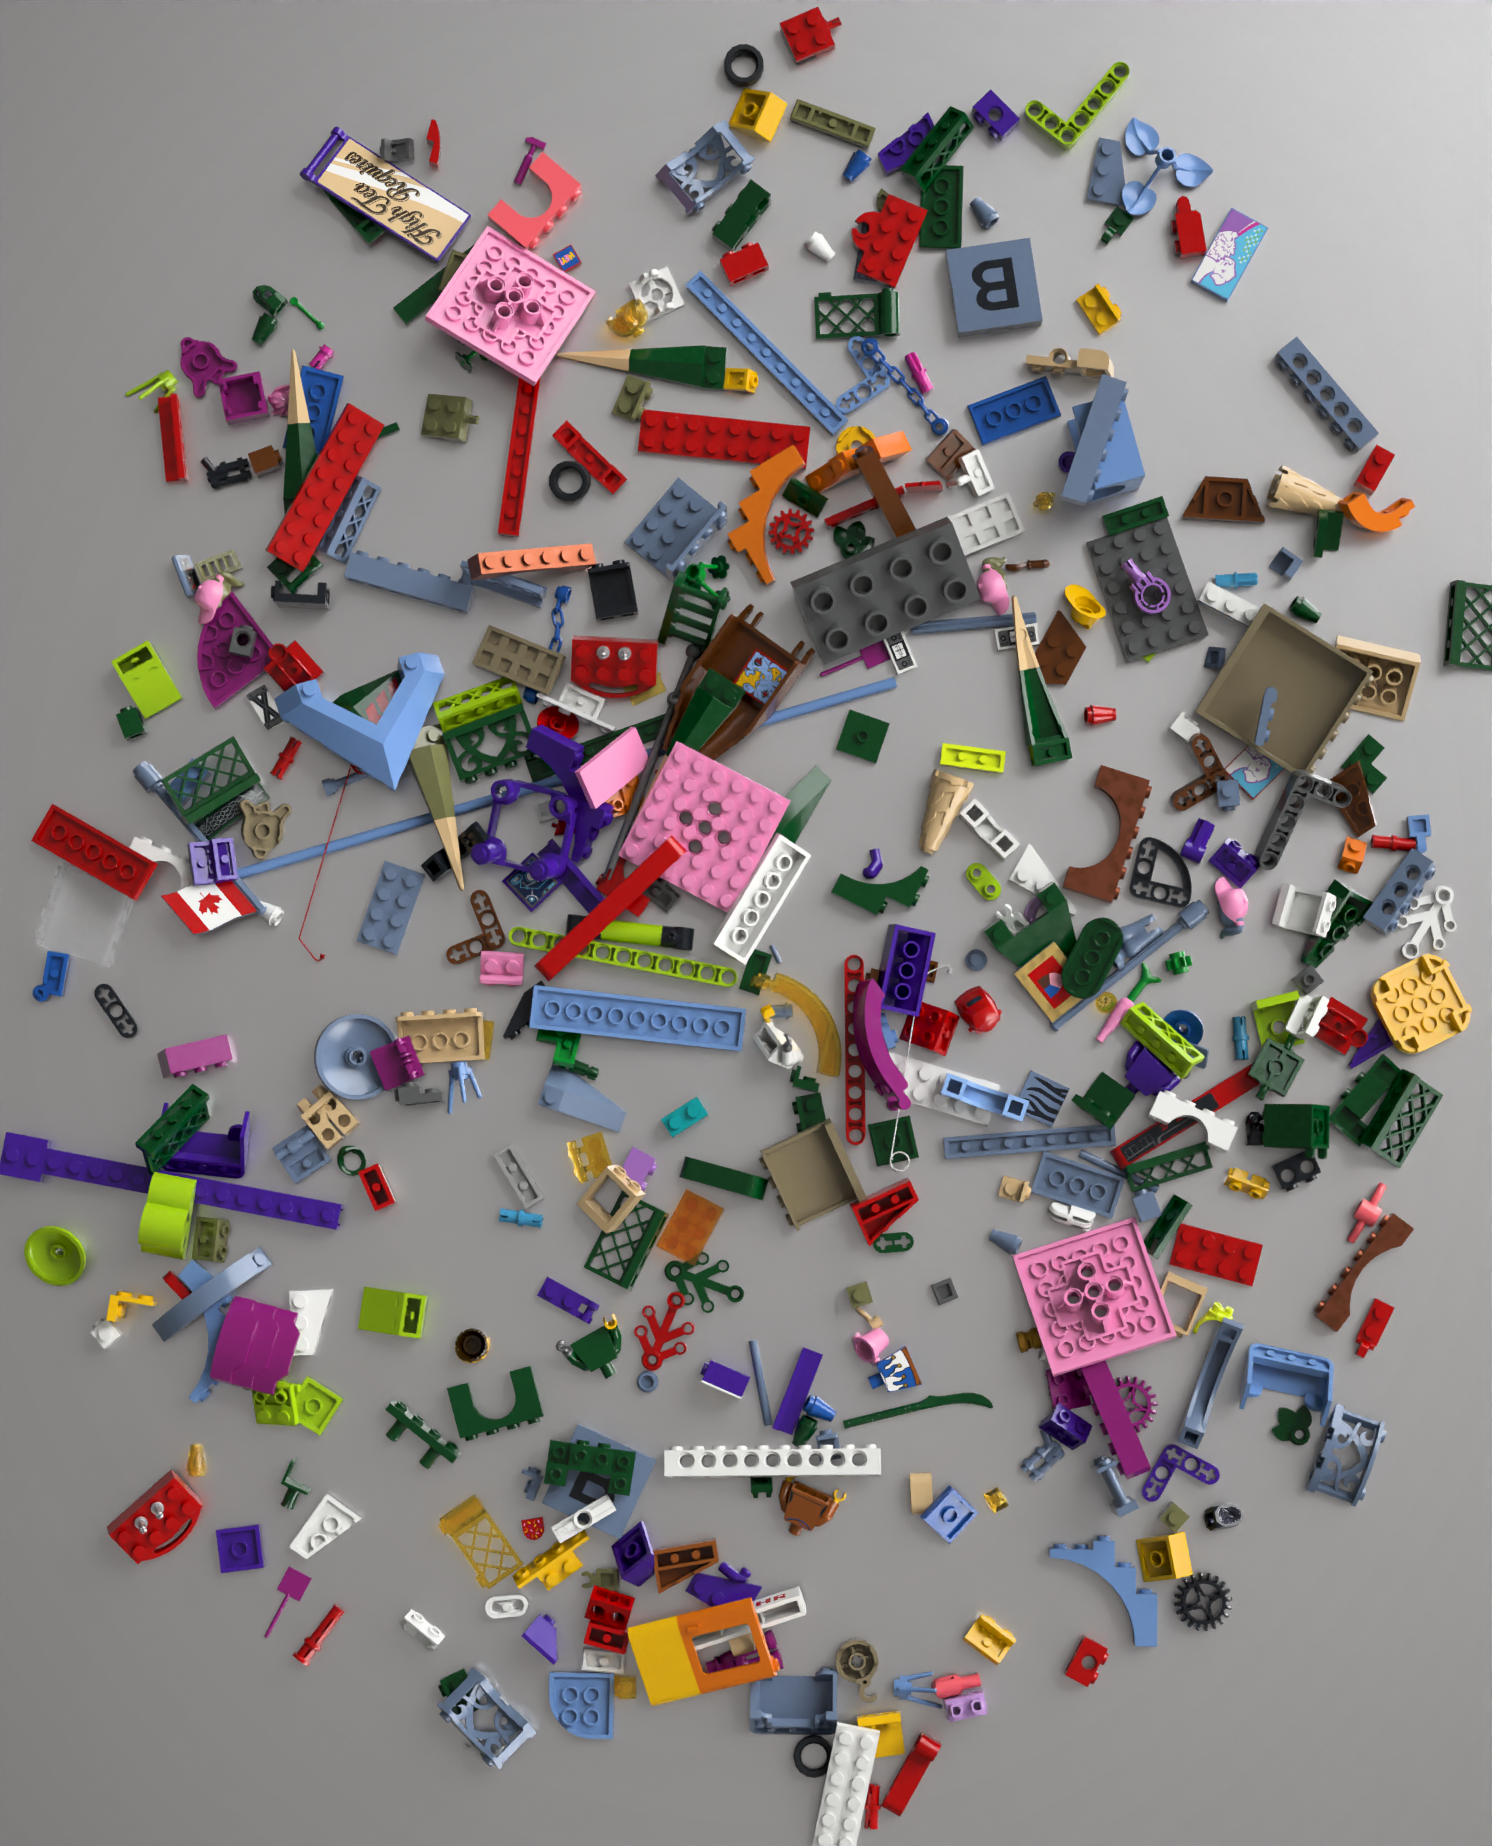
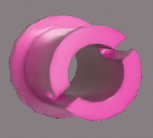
M325 344L322 347L319 346L320 350L309 362V365L314 367L317 361H320L316 366V369L321 370L330 357H333L332 354L334 353Z

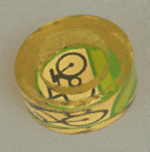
M1110 992L1102 993L1095 1000L1097 1010L1105 1014L1111 1013L1117 1004L1116 997Z

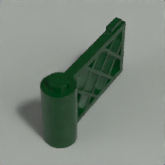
M883 288L882 292L874 294L831 296V292L818 293L819 297H814L816 340L852 338L855 336L895 337L900 335L899 293L894 291V288ZM873 299L874 307L868 313L859 306L864 300ZM843 301H850L855 305L847 314L839 308ZM819 302H829L833 306L826 316L820 311ZM857 308L866 315L858 324L849 317ZM836 309L845 316L837 325L829 319ZM869 318L874 322L875 331L866 332L860 326ZM847 319L855 325V328L850 333H844L839 328ZM826 320L835 327L829 334H820V326Z

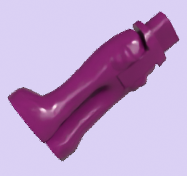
M772 1629L766 1631L764 1637L768 1650L778 1648ZM757 1648L753 1652L734 1657L732 1650L721 1654L719 1657L715 1656L714 1660L706 1662L708 1673L759 1661V1656L746 1659L747 1656L758 1653ZM779 1649L769 1652L774 1659H778L780 1670L784 1669Z

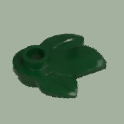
M861 521L853 522L847 529L841 526H836L834 529V542L840 547V553L845 559L873 548L875 538L865 536V526ZM853 547L855 550L849 551L847 548Z
M1303 1405L1295 1413L1288 1408L1280 1407L1278 1411L1280 1425L1272 1429L1274 1436L1281 1441H1291L1295 1445L1307 1443L1310 1438L1308 1428L1312 1423L1309 1409ZM1298 1430L1303 1433L1300 1439L1295 1437V1433Z

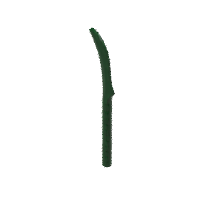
M958 1393L946 1396L929 1395L920 1402L843 1420L844 1428L847 1429L948 1404L967 1403L993 1408V1405L989 1399L976 1393Z

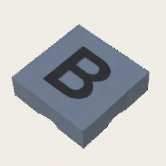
M1030 238L946 250L945 258L949 284L953 293V310L958 338L987 334L1001 329L1014 330L1041 326L1043 319Z
M579 1423L570 1442L576 1443L577 1439L590 1441L589 1445L598 1446V1442L611 1444L613 1449L636 1452L630 1496L608 1493L610 1475L568 1469L566 1486L550 1484L542 1503L570 1516L579 1509L608 1494L616 1511L591 1526L620 1539L657 1459L632 1447L618 1443L606 1435ZM580 1513L578 1520L588 1524L590 1517L587 1513Z

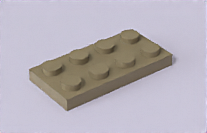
M489 625L472 664L549 696L566 657Z

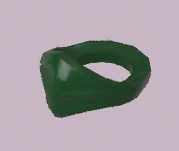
M343 1146L337 1155L338 1166L347 1175L355 1176L358 1175L359 1171L365 1169L366 1159L364 1153L358 1147ZM352 1152L360 1157L361 1165L357 1170L351 1171L345 1167L343 1157L346 1153Z

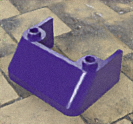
M164 1102L161 1116L169 1108L168 1103ZM245 1111L243 1124L231 1126L228 1135L197 1131L162 1168L170 1172L235 1179L243 1177L246 1169L250 1137V1112Z

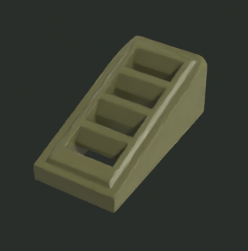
M234 549L194 564L202 583L207 580H213L218 574L214 573L211 564L215 563L218 573L220 571L233 573L242 569ZM226 557H231L234 564L233 567H230ZM220 560H223L226 567L225 570H222L219 563ZM207 566L210 576H206L203 570L204 567Z

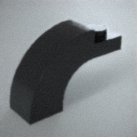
M477 821L472 823L458 836L461 863L471 856V850L475 845L485 843L490 838ZM444 848L434 853L421 865L433 882L452 871Z

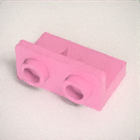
M481 951L480 983H485L489 986L496 984H506L510 987L522 985L524 953Z

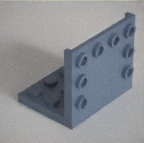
M678 477L624 543L674 583L679 571L685 572L687 566L717 530H721L725 526L728 518L727 506L720 501L718 509L715 508Z

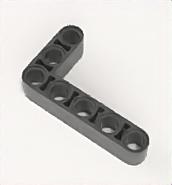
M1302 769L1292 772L1255 852L1259 865L1265 870H1272L1277 866L1309 796L1333 806L1344 808L1351 803L1352 797L1350 792L1343 785ZM1306 777V781L1302 785H1298V781ZM1320 785H1325L1323 791L1317 792V788ZM1344 792L1343 797L1336 800V795ZM1292 797H1297L1295 803L1289 804V800ZM1288 816V820L1285 823H1280L1282 817ZM1279 835L1278 841L1272 843V838ZM1270 854V859L1263 862V857Z

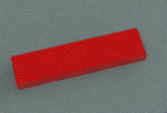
M903 486L895 488L898 496L903 498L905 495ZM872 498L825 518L824 524L827 529H831L878 507Z

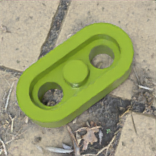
M980 863L971 864L966 870V878L983 899L988 901L997 899L1001 893V886L984 865ZM979 870L981 872V875L979 877H974L973 871ZM988 886H993L995 891L988 893L986 889Z

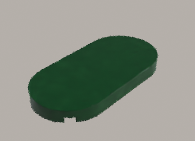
M1104 917L1097 918L1088 922L1082 929L1061 973L1062 985L1071 996L1087 999L1096 995L1102 988L1123 945V933L1116 922Z

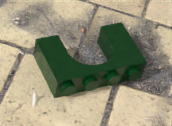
M528 1366L510 1371L516 1397L515 1405L507 1416L500 1419L487 1418L477 1410L469 1382L447 1388L459 1437H465V1440L469 1441L477 1439V1434L486 1432L487 1436L499 1433L498 1428L507 1426V1430L520 1427V1422L527 1421L528 1425L540 1422V1417L544 1416L532 1367Z

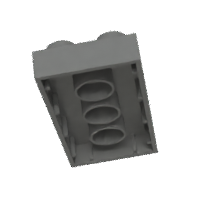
M948 517L790 582L823 664L981 599L953 523Z

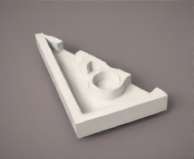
M1028 844L1009 881L1033 894L1048 883L1054 882L1067 900L1070 914L1075 916L1076 908L1032 845Z

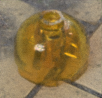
M638 297L637 300L633 299L617 309L614 318L610 315L606 320L610 330L617 336L629 337L633 335L636 338L645 331L643 327L648 321V312L644 303Z

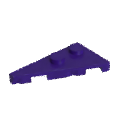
M1378 1018L1368 1033V1040L1364 1046L1358 1048L1349 1062L1348 1066L1350 1069L1394 1045L1380 1018Z

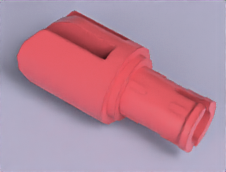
M978 1673L963 1677L952 1674L934 1679L931 1683V1688L937 1689L935 1695L939 1699L958 1696L965 1689L981 1686Z

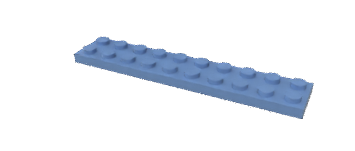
M533 985L529 1028L742 1051L746 1009Z

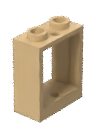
M611 1165L604 1169L577 1202V1205L605 1233H609L619 1227L645 1193L636 1181L631 1180L626 1175V1171L621 1166ZM609 1177L629 1196L613 1217L593 1198Z
M1167 1271L1160 1286L1163 1296L1169 1282L1198 1294L1184 1328L1173 1324L1176 1336L1182 1338V1335H1189L1208 1288Z

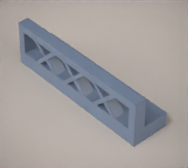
M356 476L315 550L345 564L381 487L364 477ZM366 486H369L373 490L370 497L365 499L363 492ZM361 505L362 513L356 518L354 511L357 506ZM352 524L353 532L350 536L346 537L345 530L348 525ZM343 543L344 551L339 556L335 554L338 545Z

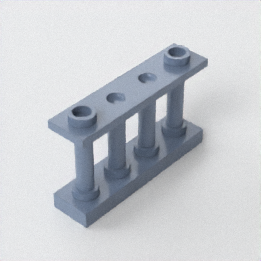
M1105 1455L1093 1460L1094 1464L1090 1466L1091 1469L1098 1474H1102L1114 1498L1112 1499L1113 1503L1109 1505L1112 1512L1118 1517H1122L1138 1509L1139 1506L1136 1500L1130 1496H1125L1112 1467L1118 1465L1117 1461L1111 1457L1106 1458Z

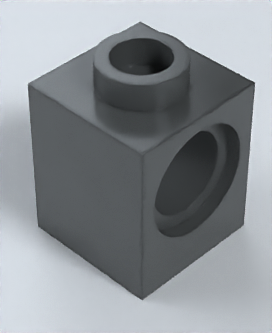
M240 625V628L234 627L229 648L231 655L252 659L257 633L252 631L253 627L247 625ZM241 636L249 637L247 645L240 646L238 644Z
M1312 965L1307 966L1291 979L1299 990L1306 995L1324 982Z

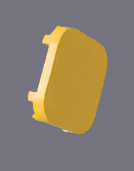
M1430 953L1422 955L1380 976L1371 987L1370 997L1372 1004L1392 1043L1403 1053H1420L1462 1032L1468 1027L1472 1009L1470 1004H1466L1448 969L1450 964L1446 959L1443 960L1436 955H1430Z

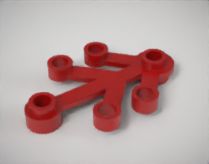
M673 1292L668 1296L667 1304L669 1308L661 1328L655 1317L656 1309L654 1306L647 1305L642 1310V1314L647 1318L655 1338V1343L651 1347L646 1336L648 1334L647 1327L639 1325L634 1329V1334L639 1338L644 1350L641 1359L642 1365L647 1370H657L662 1366L664 1359L676 1354L682 1355L687 1351V1345L684 1342H677L673 1348L661 1351L664 1343L682 1335H690L695 1331V1325L692 1322H686L682 1327L669 1332L677 1310L685 1304V1297L680 1292ZM675 1296L680 1298L679 1304L673 1302ZM647 1308L652 1309L653 1313L651 1316L645 1313ZM685 1325H691L692 1331L686 1332ZM638 1328L644 1329L645 1333L643 1336L638 1334ZM678 1344L683 1345V1352L677 1351ZM650 1356L656 1358L655 1364L649 1362Z

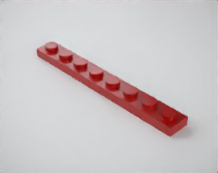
M541 377L535 386L521 378L518 381L498 526L499 535L519 537Z

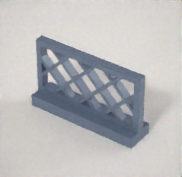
M462 560L460 565L463 572L462 580L471 582V585L541 609L547 587L513 575L471 580L468 561Z

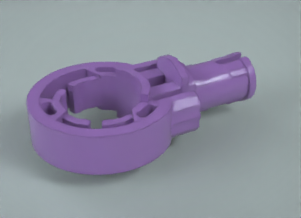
M1131 558L1120 566L1132 580L1133 584L1129 588L1133 592V599L1139 610L1147 614H1156L1168 606L1171 592L1165 581L1153 577L1149 571L1145 574L1142 573ZM1148 586L1157 587L1160 593H1163L1165 590L1166 593L1165 602H1163L1165 595H1162L1157 605H1149V608H1155V610H1149L1144 607L1148 603L1143 599V592Z

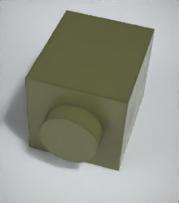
M867 1281L846 1287L852 1308L873 1302Z
M1171 1501L1157 1518L1176 1533L1190 1516Z

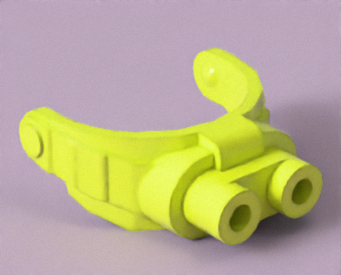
M1214 1302L1213 1307L1209 1308L1208 1312L1198 1320L1193 1328V1333L1196 1334L1199 1326L1205 1321L1217 1320L1222 1322L1223 1317L1233 1320L1232 1313L1234 1309L1228 1306L1223 1308L1220 1303Z

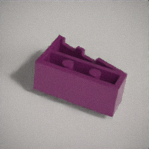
M227 1034L165 1048L157 1054L163 1079L172 1076L174 1078L187 1075V1072L194 1071V1073L204 1072L210 1066H215V1069L228 1066L227 1062L233 1059Z

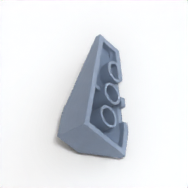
M552 1065L538 1105L620 1133L626 1112L574 1072Z

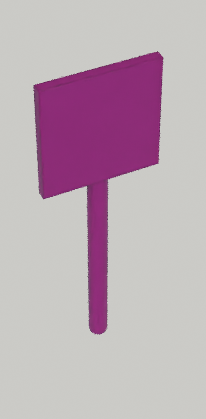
M883 640L860 649L859 651L862 656L820 673V676H825L861 660H864L867 669L891 658Z
M290 1566L288 1567L277 1588L286 1596L264 1635L265 1638L269 1637L289 1597L300 1601L312 1578Z

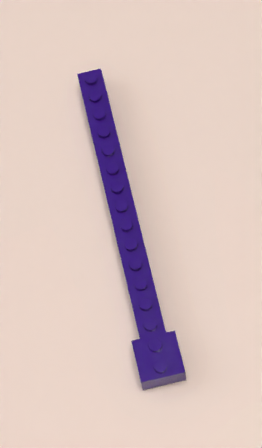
M6 1132L0 1160V1175L44 1183L46 1174L148 1194L152 1176L148 1173L147 1167L51 1149L52 1140ZM164 1170L158 1171V1173L197 1180L194 1203L339 1230L340 1227L338 1221L340 1211H343V1204Z

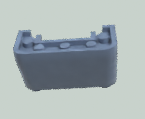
M821 1668L820 1671L816 1672L815 1676H775L750 1683V1731L752 1733L788 1735H831L835 1733L837 1726V1670Z

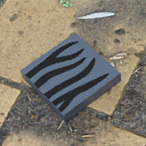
M1031 1070L1019 1095V1098L1029 1101L1025 1115L1052 1127L1070 1088Z

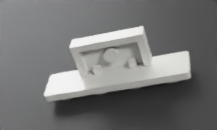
M566 682L558 701L541 693L536 695L540 698L539 703L548 707L554 704L560 707L559 712L568 716L572 712L579 716L577 720L588 725L592 721L598 724L597 729L609 733L610 730H616V727L597 719L606 700Z

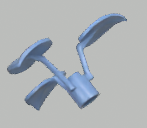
M1135 117L1130 120L1125 132L1127 149L1135 156H1142L1145 152L1148 155L1157 154L1155 157L1157 168L1145 186L1139 181H1132L1124 186L1121 197L1126 212L1129 214L1142 215L1153 208L1156 203V193L1148 189L1160 169H1167L1172 164V168L1177 170L1175 173L1177 181L1185 187H1196L1212 174L1213 169L1195 155L1184 153L1176 158L1175 151L1170 147L1155 150L1159 144L1157 131L1152 126L1139 121Z

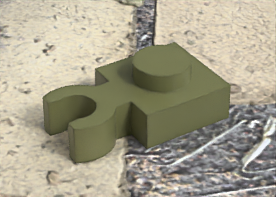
M597 1568L596 1574L591 1571L581 1573L582 1576L590 1578L589 1583L582 1584L583 1588H590L597 1584V1586L611 1591L620 1590L618 1568Z

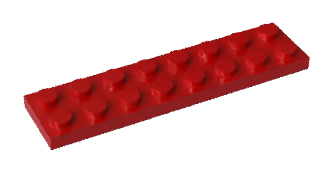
M346 404L265 551L298 571H304L384 427L383 423L352 404Z
M644 410L641 416L638 452L761 465L794 445L805 464H807L810 427Z

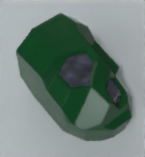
M257 286L252 291L256 303L274 318L288 303L287 299L271 286Z

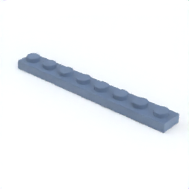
M1104 1125L943 1138L945 1159L1116 1145L1115 1126L1110 1130Z

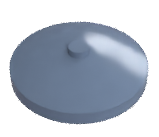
M349 1014L335 1019L321 1032L315 1045L314 1064L319 1079L331 1092L343 1098L361 1100L379 1094L384 1090L370 1051L394 1042L396 1039L393 1033L383 1022L369 1015Z

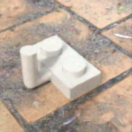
M979 449L958 458L965 475L946 482L948 488L968 483L974 497H978L995 488Z

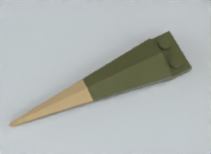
M440 724L425 726L420 731L407 763L434 821L458 887L462 891L464 883L447 745L444 743Z

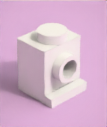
M1182 711L1168 731L1189 745L1191 736L1202 732L1197 727L1199 724L1190 717L1184 718L1186 713Z

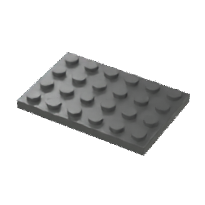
M1167 517L1112 536L1107 535L1086 542L1127 662L1208 636ZM1130 558L1142 573L1145 574L1149 571L1153 577L1162 579L1169 586L1171 592L1170 602L1161 612L1147 614L1139 610L1135 605L1133 592L1129 588L1133 584L1132 580L1123 568L1120 567ZM1146 587L1143 592V599L1148 605L1144 607L1149 610H1155V608H1149V605H1157L1162 595H1165L1163 601L1165 602V590L1163 593H1160L1157 587Z

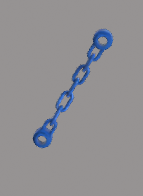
M867 338L861 345L862 352L871 356L877 364H882L886 367L888 375L894 382L905 387L907 396L914 405L922 408L924 417L931 425V429L935 434H945L949 429L948 421L943 417H939L933 410L928 409L924 404L923 396L916 388H911L907 384L904 374L896 366H890L885 361V355L879 349V343L876 339ZM867 343L873 345L872 351L866 349ZM877 352L882 356L879 358V361L874 356ZM894 370L901 376L899 381L891 374ZM915 392L921 400L916 402L910 394ZM931 413L936 418L933 422L928 418V416H931ZM937 423H941L943 425L942 430H938L936 428Z
M564 585L556 588L555 598L558 600L551 612L553 625L556 628L555 635L551 639L548 649H552L554 641L556 643L559 641L557 653L560 652L562 639L559 637L560 628L564 625L561 605L562 603L567 604L569 602L572 592L571 587ZM559 612L561 624L560 622L556 623L555 614H558ZM526 687L523 699L528 703L536 704L539 699L536 695L540 692Z

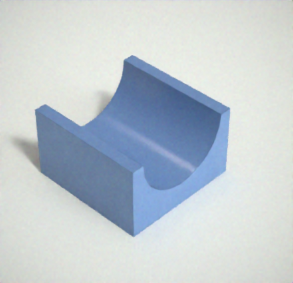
M1093 401L1073 406L1072 410L1075 419L1067 421L1075 453ZM1120 401L1118 407L1122 409L1118 422L1114 421L1111 428L1115 430L1112 441H1107L1105 449L1108 450L1105 462L1100 461L1098 469L1102 470L1098 482L1093 481L1091 487L1092 490H1095L1091 502L1136 491L1145 477L1124 401Z

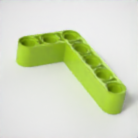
M1120 61L1114 63L1067 122L1037 100L1027 103L1024 111L1025 120L1064 150L1071 149L1126 83L1130 71L1129 66ZM1122 70L1125 76L1117 77L1114 71ZM1109 86L1112 92L1108 94L1103 93L1101 87ZM1096 102L1099 108L1092 110L1088 107V103ZM1036 108L1040 114L1032 116L1028 110ZM1082 118L1086 124L1078 126L1074 120ZM1052 121L1056 124V127L1049 129L1045 126V123ZM1069 134L1073 140L1065 142L1061 136Z

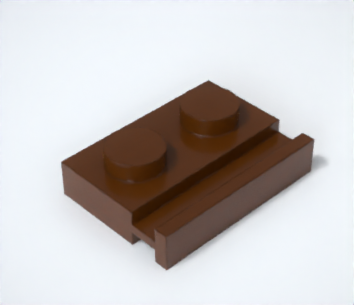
M952 429L925 460L946 481H949L961 468L958 458L976 449L956 429Z

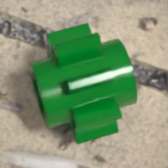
M1184 951L1169 954L1170 960L1165 961L1167 971L1172 970L1173 975L1189 972L1188 966L1193 965L1191 956H1185Z

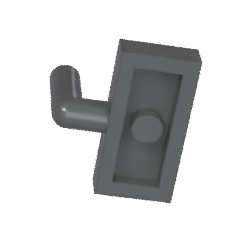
M658 878L642 894L667 913L681 895L668 885V881Z

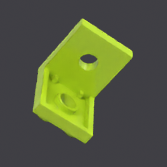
M1298 990L1250 1003L1261 1048L1267 1038L1279 1044L1285 1043L1290 1033L1285 1030L1282 1033H1276L1273 1030V1024L1276 1021H1280L1285 1027L1295 1001L1300 999ZM1297 1038L1293 1046L1305 1043L1304 1039L1300 1040Z

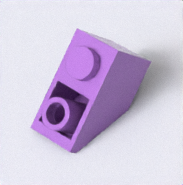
M632 1147L623 1164V1168L626 1171V1175L631 1180L636 1181L644 1192L647 1183L644 1181L647 1175H653L657 1164L654 1163L656 1159Z

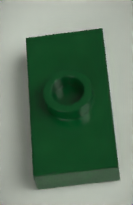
M794 477L790 479L782 494L784 498L817 518L828 501V498Z

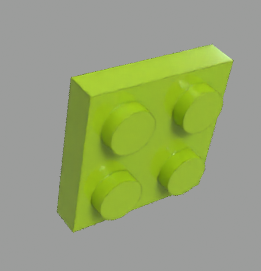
M307 1376L301 1385V1391L295 1394L299 1423L321 1436L344 1399Z

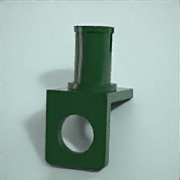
M296 1458L290 1461L281 1482L282 1485L288 1488L281 1505L285 1507L288 1504L287 1509L290 1510L294 1509L300 1493L308 1495L312 1489L289 1478Z

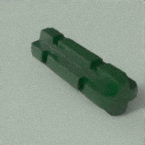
M575 1060L573 1068L568 1069L581 1076L587 1075V1078L591 1080H596L599 1074L598 1068L593 1066L590 1068L588 1064Z

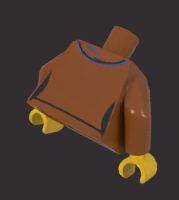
M785 1477L786 1479L782 1482L779 1492L780 1508L785 1513L784 1520L791 1523L788 1531L795 1536H799L803 1528L812 1531L815 1526L820 1527L829 1522L839 1507L838 1503L846 1498V1493L843 1494L841 1499L836 1497V1492L839 1488L834 1490L832 1496L795 1481L796 1477Z

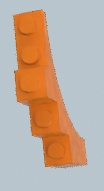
M794 445L749 471L752 475L749 478L755 489L759 487L760 490L739 502L741 507L738 509L744 520L748 519L749 521L727 534L730 538L727 542L732 551L737 550L741 554L747 550L748 553L745 554L747 560L751 565L755 564L758 572H756L757 577L761 583L765 582L767 585L776 582L769 567L765 551L767 516L772 502L781 487L794 473L806 465Z

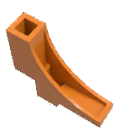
M903 431L872 438L860 446L870 445L875 450L882 464L898 459L912 450ZM858 448L842 451L829 459L828 463L805 476L809 487L818 493H822L834 485L859 474L860 472L851 457Z

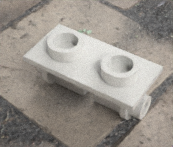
M412 1609L400 1623L403 1626L402 1629L412 1637L417 1633L421 1634L417 1641L427 1650L431 1649L434 1651L445 1637L437 1627L429 1624L420 1613Z

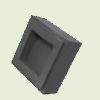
M951 1278L931 1285L938 1305L959 1298Z

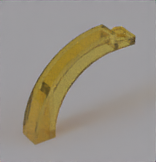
M758 973V976H753L750 986L785 996L805 1013L813 1026L818 1043L816 1073L834 1078L839 1077L842 1059L841 1042L835 1022L824 1003L808 987L789 976L776 973L773 980H770L771 976Z

